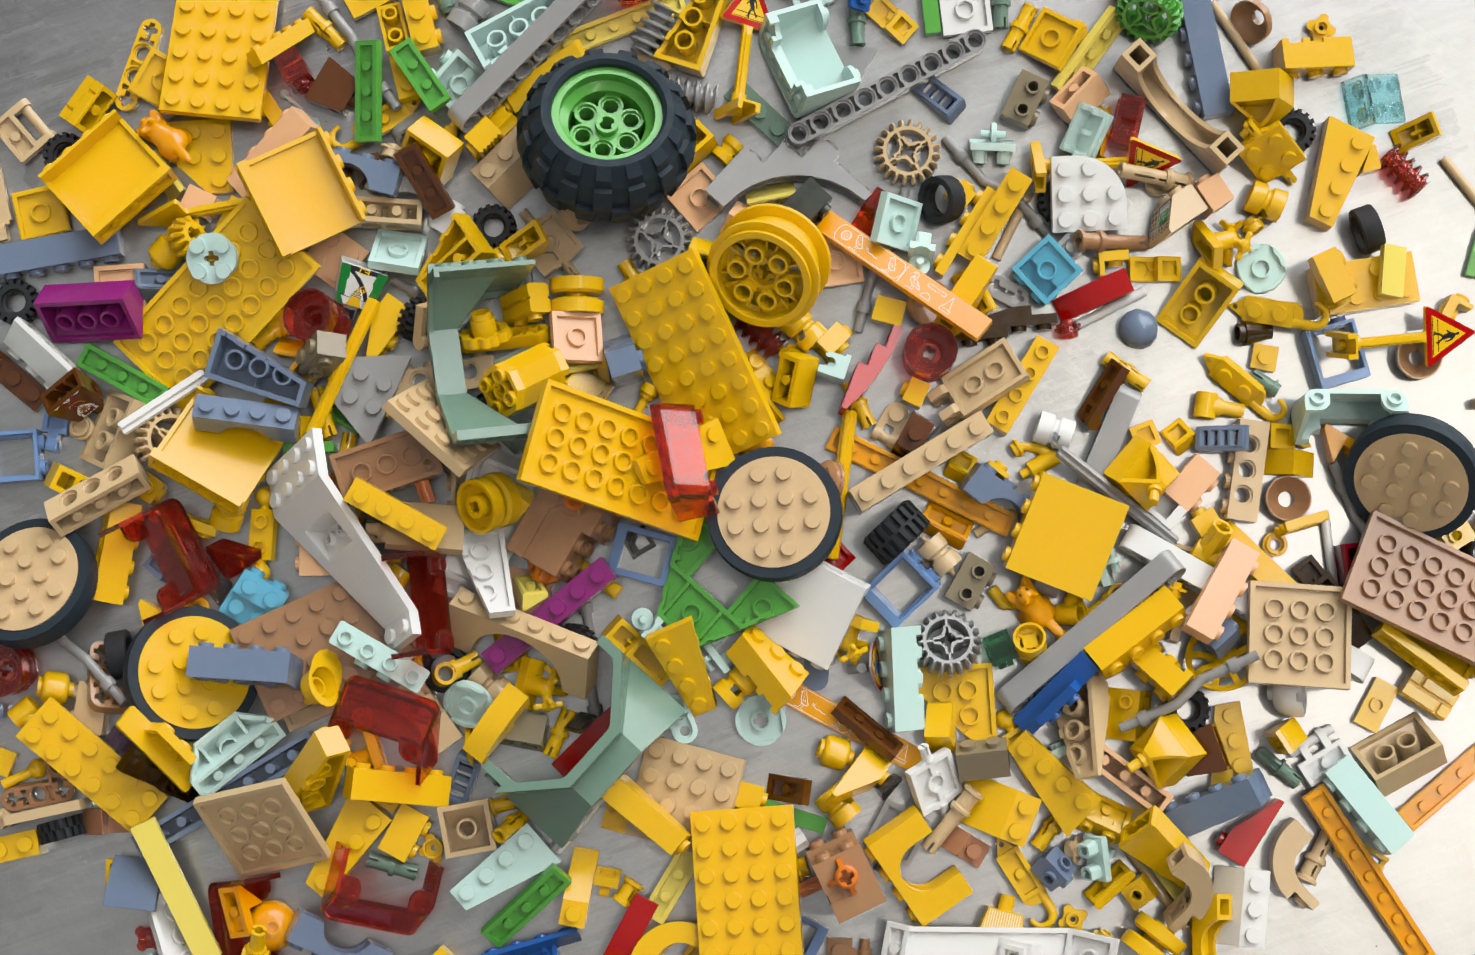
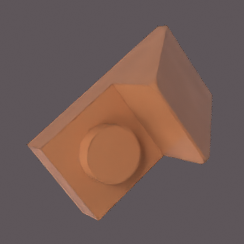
M101 808L82 809L87 833L83 835L129 832Z
M958 826L954 828L941 845L976 868H979L991 846Z

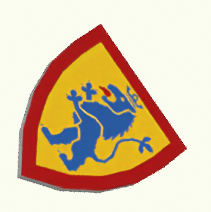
M876 641L871 643L869 662L858 663V665L848 664L847 673L850 675L870 672L876 690L881 692L883 684L882 677L879 675L878 666L880 658L876 648Z

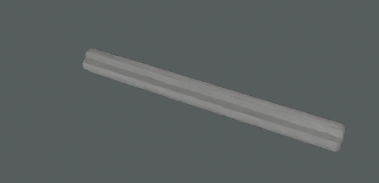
M1062 446L1057 451L1055 456L1104 496L1130 506L1127 514L1149 532L1172 545L1178 542L1179 537L1068 448Z

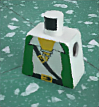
M341 255L334 291L335 300L343 303L340 315L347 319H354L357 309H363L369 297L377 299L388 280L387 271L368 268V263Z

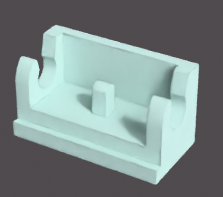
M1079 102L1059 148L1072 153V155L1096 158L1114 116L1098 107Z
M827 352L825 355L828 358H834L835 361L834 363L829 362L827 365L819 364L816 377L841 385L852 356Z

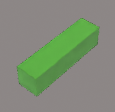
M920 0L925 37L940 36L941 25L938 0Z
M767 799L765 806L785 804ZM794 808L796 826L821 834L824 833L828 818Z

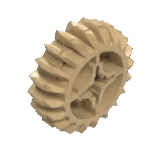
M900 119L898 121L899 128H896L895 124L890 123L889 129L891 132L882 129L881 134L884 138H876V142L881 146H875L873 152L881 154L874 157V162H882L877 167V170H887L883 178L887 179L890 175L894 176L891 182L894 185L897 183V179H902V187L906 186L907 180H910L912 187L915 186L916 178L923 183L925 181L923 174L932 177L933 172L930 168L937 169L939 166L933 160L941 158V154L933 152L941 147L940 144H932L937 139V135L928 137L931 128L927 127L922 131L923 123L919 121L917 127L912 126L913 119H909L908 126H904V121ZM902 135H913L921 141L909 142ZM895 139L898 151L893 154V157L888 159L887 146L891 140ZM902 147L907 151L914 150L911 154L912 159L908 155L900 156L904 150ZM926 147L927 161L920 168L916 155L921 152V149ZM906 164L913 171H901L893 165Z
M169 407L151 420H145V423L140 426L141 428L134 430V433L139 436L132 441L135 444H139V447L134 452H141L143 455L139 459L140 462L148 461L149 454L154 449L151 439L154 441L155 447L158 448L170 430L162 427L158 428L156 424L158 422H167L174 425L180 416V409L176 408L171 411Z

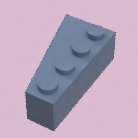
M218 328L203 377L296 407L307 408L314 387L312 382L228 329Z
M630 333L603 341L604 354L617 389L645 381L644 374L648 373L644 356L641 349L636 351Z
M199 642L198 646L189 645L186 677L197 681L229 683V680H233L235 684L248 686L258 682V685L267 686L268 688H278L279 684H285L291 690L300 691L304 660L289 652L290 649L285 647H274V651L264 650L265 647L249 645V649H239V645L226 643L221 648L214 647V643Z
M1258 767L1247 773H1239L1223 784L1218 782L1208 787L1207 791L1201 794L1199 792L1192 793L1185 797L1186 801L1179 804L1176 801L1171 802L1164 809L1163 813L1188 838L1262 807L1273 794Z

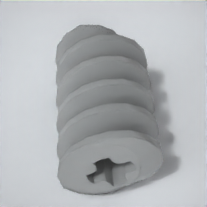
M656 0L651 1L655 10L646 9V13L650 18L640 19L645 27L636 26L635 28L639 36H630L634 42L633 46L651 57L654 55L651 49L660 48L657 39L665 40V36L661 32H669L671 30L667 22L676 23L672 14H678Z
M677 76L674 83L678 82L690 102V108L694 104V110L698 113L703 106L706 115L712 109L714 110L719 91L718 84L712 91L710 82H707L704 88H701L700 80H697L694 86H691L690 78H687L685 83L682 84L681 76Z

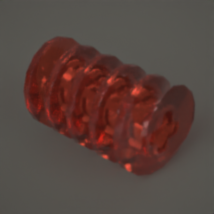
M1399 143L1380 159V161L1382 160L1380 170L1389 168L1386 176L1389 178L1396 175L1397 177L1393 184L1403 183L1400 191L1410 190L1407 197L1410 200L1431 181L1426 182L1429 177L1428 172L1420 175L1423 168L1421 165L1412 167L1416 161L1415 158L1405 160L1409 153L1407 150L1399 153L1402 146Z
M739 319L734 326L735 332L743 329L741 333L742 339L750 336L748 341L750 346L758 343L755 349L757 352L765 349L764 359L771 356L774 357L790 339L788 337L781 341L780 337L783 332L779 331L774 334V327L755 326Z

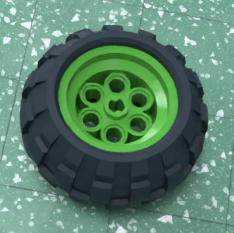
M593 49L585 51L584 56L579 58L571 55L553 64L550 72H546L544 76L541 74L528 91L527 100L524 101L518 113L517 150L522 160V167L535 189L540 188L543 191L544 198L559 211L568 209L575 213L577 219L593 222L595 218L610 219L611 223L627 222L630 215L638 213L645 216L661 206L664 198L668 195L672 197L687 176V170L693 162L695 155L696 121L690 110V102L678 82L674 83L672 79H669L667 71L657 63L650 60L640 61L637 54L624 50H619L617 54L604 53L603 49Z

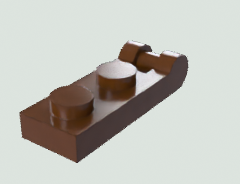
M1111 358L1077 413L1078 420L1090 430H1097L1101 426L1100 418L1112 403L1113 397L1120 386L1126 381L1130 370L1117 360Z

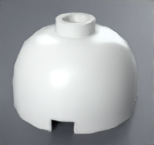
M1267 685L1268 700H1273L1274 708L1280 714L1294 718L1305 717L1307 711V691H1305L1304 687Z

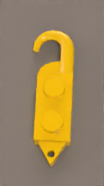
M417 99L402 103V108L397 112H394L388 103L382 106V136L391 132L398 123L415 113L422 101ZM354 122V124H353V134H354V137H355V122ZM339 125L335 126L329 134L333 145H331L333 149L336 146H341L353 151L366 144L355 142V138L344 144L338 143L336 133L341 128Z
M1246 295L1244 299L1228 305L1229 308L1242 317V321L1286 328L1319 331L1328 324L1330 319L1329 309L1319 301L1314 302V305L1323 312V316L1319 321L1304 320L1303 308L1297 302Z
M1210 353L1203 355L1210 371L1208 375L1246 407L1249 406L1267 421L1278 422L1286 417V403L1279 398L1278 403L1281 406V411L1279 413H1272L1262 405L1266 399L1264 386L1227 355L1224 357Z
M996 838L997 857L995 860L1022 902L1029 906L1042 903L1048 913V919L1043 923L1036 922L1033 918L1029 922L1035 928H1050L1057 919L1055 904L1040 880L1030 870L1031 866L1019 847Z

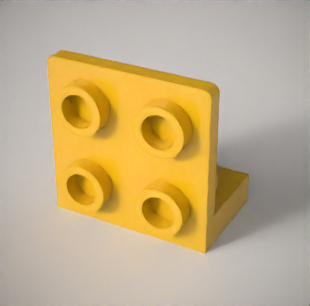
M1108 687L1109 714L1106 738L1136 742L1149 728V725L1145 727L1138 726L1122 733L1119 723L1137 716L1136 713L1145 709L1149 711L1151 709L1152 692Z

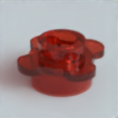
M1063 320L1056 325L1054 331L1058 333L1059 339H1073L1079 336L1078 331L1081 323L1074 320Z
M137 927L135 929V935L138 936L137 949L139 951H145L147 948L157 949L151 927ZM147 935H149V936L151 937L150 940H147V939H146V936H147Z

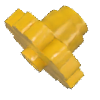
M488 308L472 311L470 313L471 318L469 319L470 328L462 330L459 334L461 345H463L464 349L469 350L480 348L486 350L498 347L500 343L508 342L512 337L507 323L495 321L494 314H491V310Z

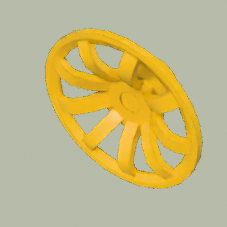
M1236 622L1240 627V637L1244 633L1247 635V626ZM1192 636L1186 648L1185 662L1186 667L1194 674L1193 679H1195L1198 675L1227 663L1226 660L1236 656L1239 658L1243 656V654L1247 653V645L1236 650V645L1222 659L1218 660L1212 653L1193 651L1198 639ZM1199 658L1210 663L1201 666L1195 671L1192 659ZM1228 673L1214 679L1212 684L1205 683L1202 687L1217 692H1228L1245 686L1247 683L1246 677L1240 681L1237 673ZM1221 677H1231L1234 681V684L1219 686Z

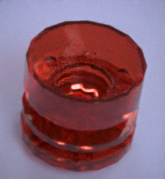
M305 288L297 291L289 298L284 307L282 317L284 327L290 335L303 343H306L307 339L317 330L345 334L346 336L349 332L350 317L348 311L342 304L316 288Z
M933 322L921 324L914 328L906 339L901 356L903 367L911 377L913 376L926 383L937 382L941 377L949 373L956 360L958 352L957 340L953 333L941 324ZM925 351H928L929 354H934L932 360H929L928 357H923Z
M0 644V697L20 694L28 690L35 683L39 673L38 660L31 649H13ZM7 665H9V667L13 668V671H12V672H11V670L7 669Z

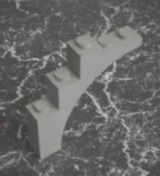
M821 137L803 158L799 156L800 153L792 145L787 146L784 142L780 144L764 163L761 162V157L754 150H748L744 147L705 189L702 197L722 213L735 200L752 190L776 183H805L810 177L820 186L830 188L845 195L860 207L867 202L872 193L869 192V187L863 181H857L850 175V171L846 166L836 163L840 155L837 146L832 141Z

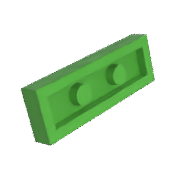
M410 37L389 50L431 114L452 100Z

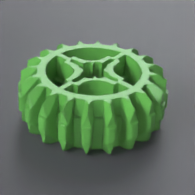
M1117 0L1115 13L1118 14L1116 21L1120 22V29H1127V35H1135V40L1139 37L1143 38L1145 43L1149 39L1156 43L1159 39L1165 41L1168 36L1172 37L1180 28L1184 16V10H1182L1183 2L1179 0ZM1133 4L1137 7L1135 10L1132 8ZM1166 13L1167 18L1165 19L1162 17V14Z

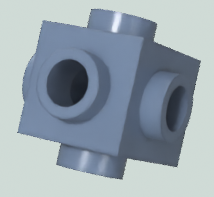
M1055 845L1042 854L1030 870L1052 892L1059 886L1062 889L1065 888L1073 880L1071 875L1077 867Z

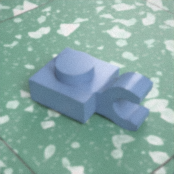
M46 410L44 411L41 432L48 433L45 450L60 453L61 435H69L71 420L49 416Z

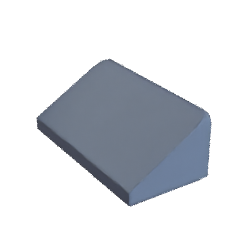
M134 268V282L142 299L151 300L177 270Z

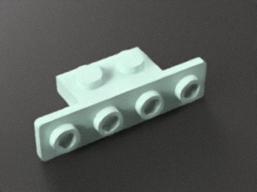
M340 621L329 639V643L355 657L353 663L365 670L370 666L378 671L376 673L377 677L388 683L392 679L415 693H419L430 674L429 670L345 621Z

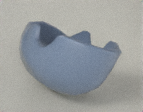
M1134 309L1128 311L1121 318L1119 331L1129 347L1144 349L1151 346L1157 339L1158 324L1155 317L1149 311Z

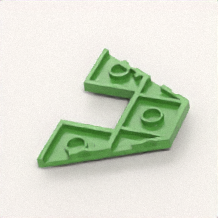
M703 521L698 541H691L679 536L676 537L677 542L673 549L669 564L670 569L666 584H664L663 597L659 604L657 615L667 625L692 615L694 629L698 635L701 648L799 608L800 605L774 582L754 579L729 609L725 608L692 578L716 550L710 537L708 523Z

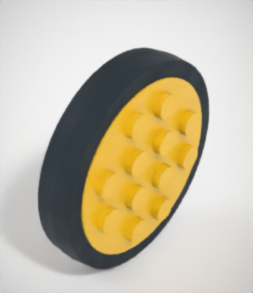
M200 606L174 608L149 620L133 638L124 659L123 686L130 706H135L150 722H165L175 730L174 734L186 742H197L233 712L248 713L257 696L254 685L235 684L233 680H229V683L197 681L186 677L189 645L198 646L199 642L214 643V647L223 648V645L226 643L235 644L229 630L239 626V624L217 610Z

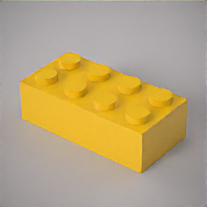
M1412 251L1406 253L1403 298L1377 296L1380 256L1346 261L1345 267L1348 274H1352L1356 280L1357 288L1355 289L1357 293L1350 297L1351 302L1337 307L1336 303L1330 306L1327 305L1311 268L1306 270L1314 320H1319L1323 316L1322 310L1314 305L1315 301L1322 302L1327 306L1330 311V318L1413 305L1420 301Z

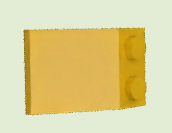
M1201 256L1157 316L1156 321L1194 348H1197L1244 283L1223 268L1212 269L1203 256Z
M991 779L964 781L962 784L963 790L965 789L964 785L968 783L984 796V799L982 801L979 800L971 809V815L966 819L962 818L960 822L1024 848L1042 800Z

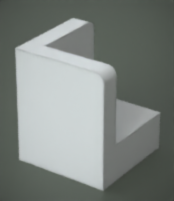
M1163 494L1159 498L1158 505L1152 506L1148 510L1150 515L1169 530L1187 512L1181 505L1173 504Z

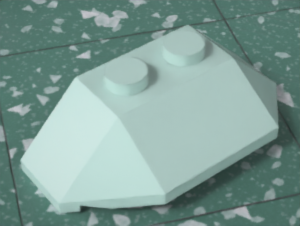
M233 712L193 744L192 752L197 758L191 765L189 782L200 796L215 793L286 736L276 721L271 723L274 718L265 715Z

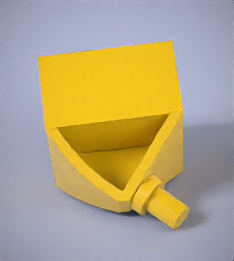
M1280 68L1231 72L1230 103L1248 119L1251 118L1258 128L1269 126L1275 121L1281 120L1294 108V78ZM1244 127L1239 135L1246 140L1250 133Z
M423 115L406 130L400 149L417 141L440 181L445 185L453 177L464 142L457 138L459 127L453 122L449 126L446 125L443 129Z
M1137 435L1130 440L1103 472L1115 487L1147 512L1152 506L1158 505L1160 496L1180 474L1152 443Z
M1177 714L1160 716L1129 748L1136 759L1126 764V768L1132 774L1142 767L1157 788L1160 789L1175 786L1207 753Z

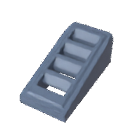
M937 78L911 90L914 95L949 124H952L966 108L965 99ZM929 83L933 84L926 93L922 92ZM937 89L940 90V92L934 97V99L930 98L937 91ZM945 96H947L948 98L946 99V101L942 105H940L939 103L942 101V99Z
M1249 425L1197 426L1195 450L1205 454L1249 451ZM1236 432H1238V445H1235ZM1218 433V442L1216 445V434ZM1226 433H1228V445H1226Z
M462 749L456 756L450 776L452 777L451 789L464 793V796L461 797L450 792L449 802L452 804L468 802L483 765L475 759L474 764H471L472 766L467 765L470 764L467 753ZM462 770L464 772H467L471 774V777L458 773V771ZM455 779L468 784L467 787L455 783Z

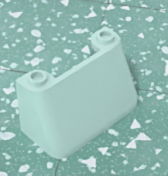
M812 0L766 13L758 34L760 50L795 118L807 116L855 91L861 82V75L858 69H855L852 65L843 66L826 32L830 14L828 9L823 6L821 0Z
M1310 390L1298 398L1292 406L1291 417L1295 445H1308L1310 436L1313 433H1320V424H1367L1369 426L1387 416L1409 413L1407 397L1398 390Z

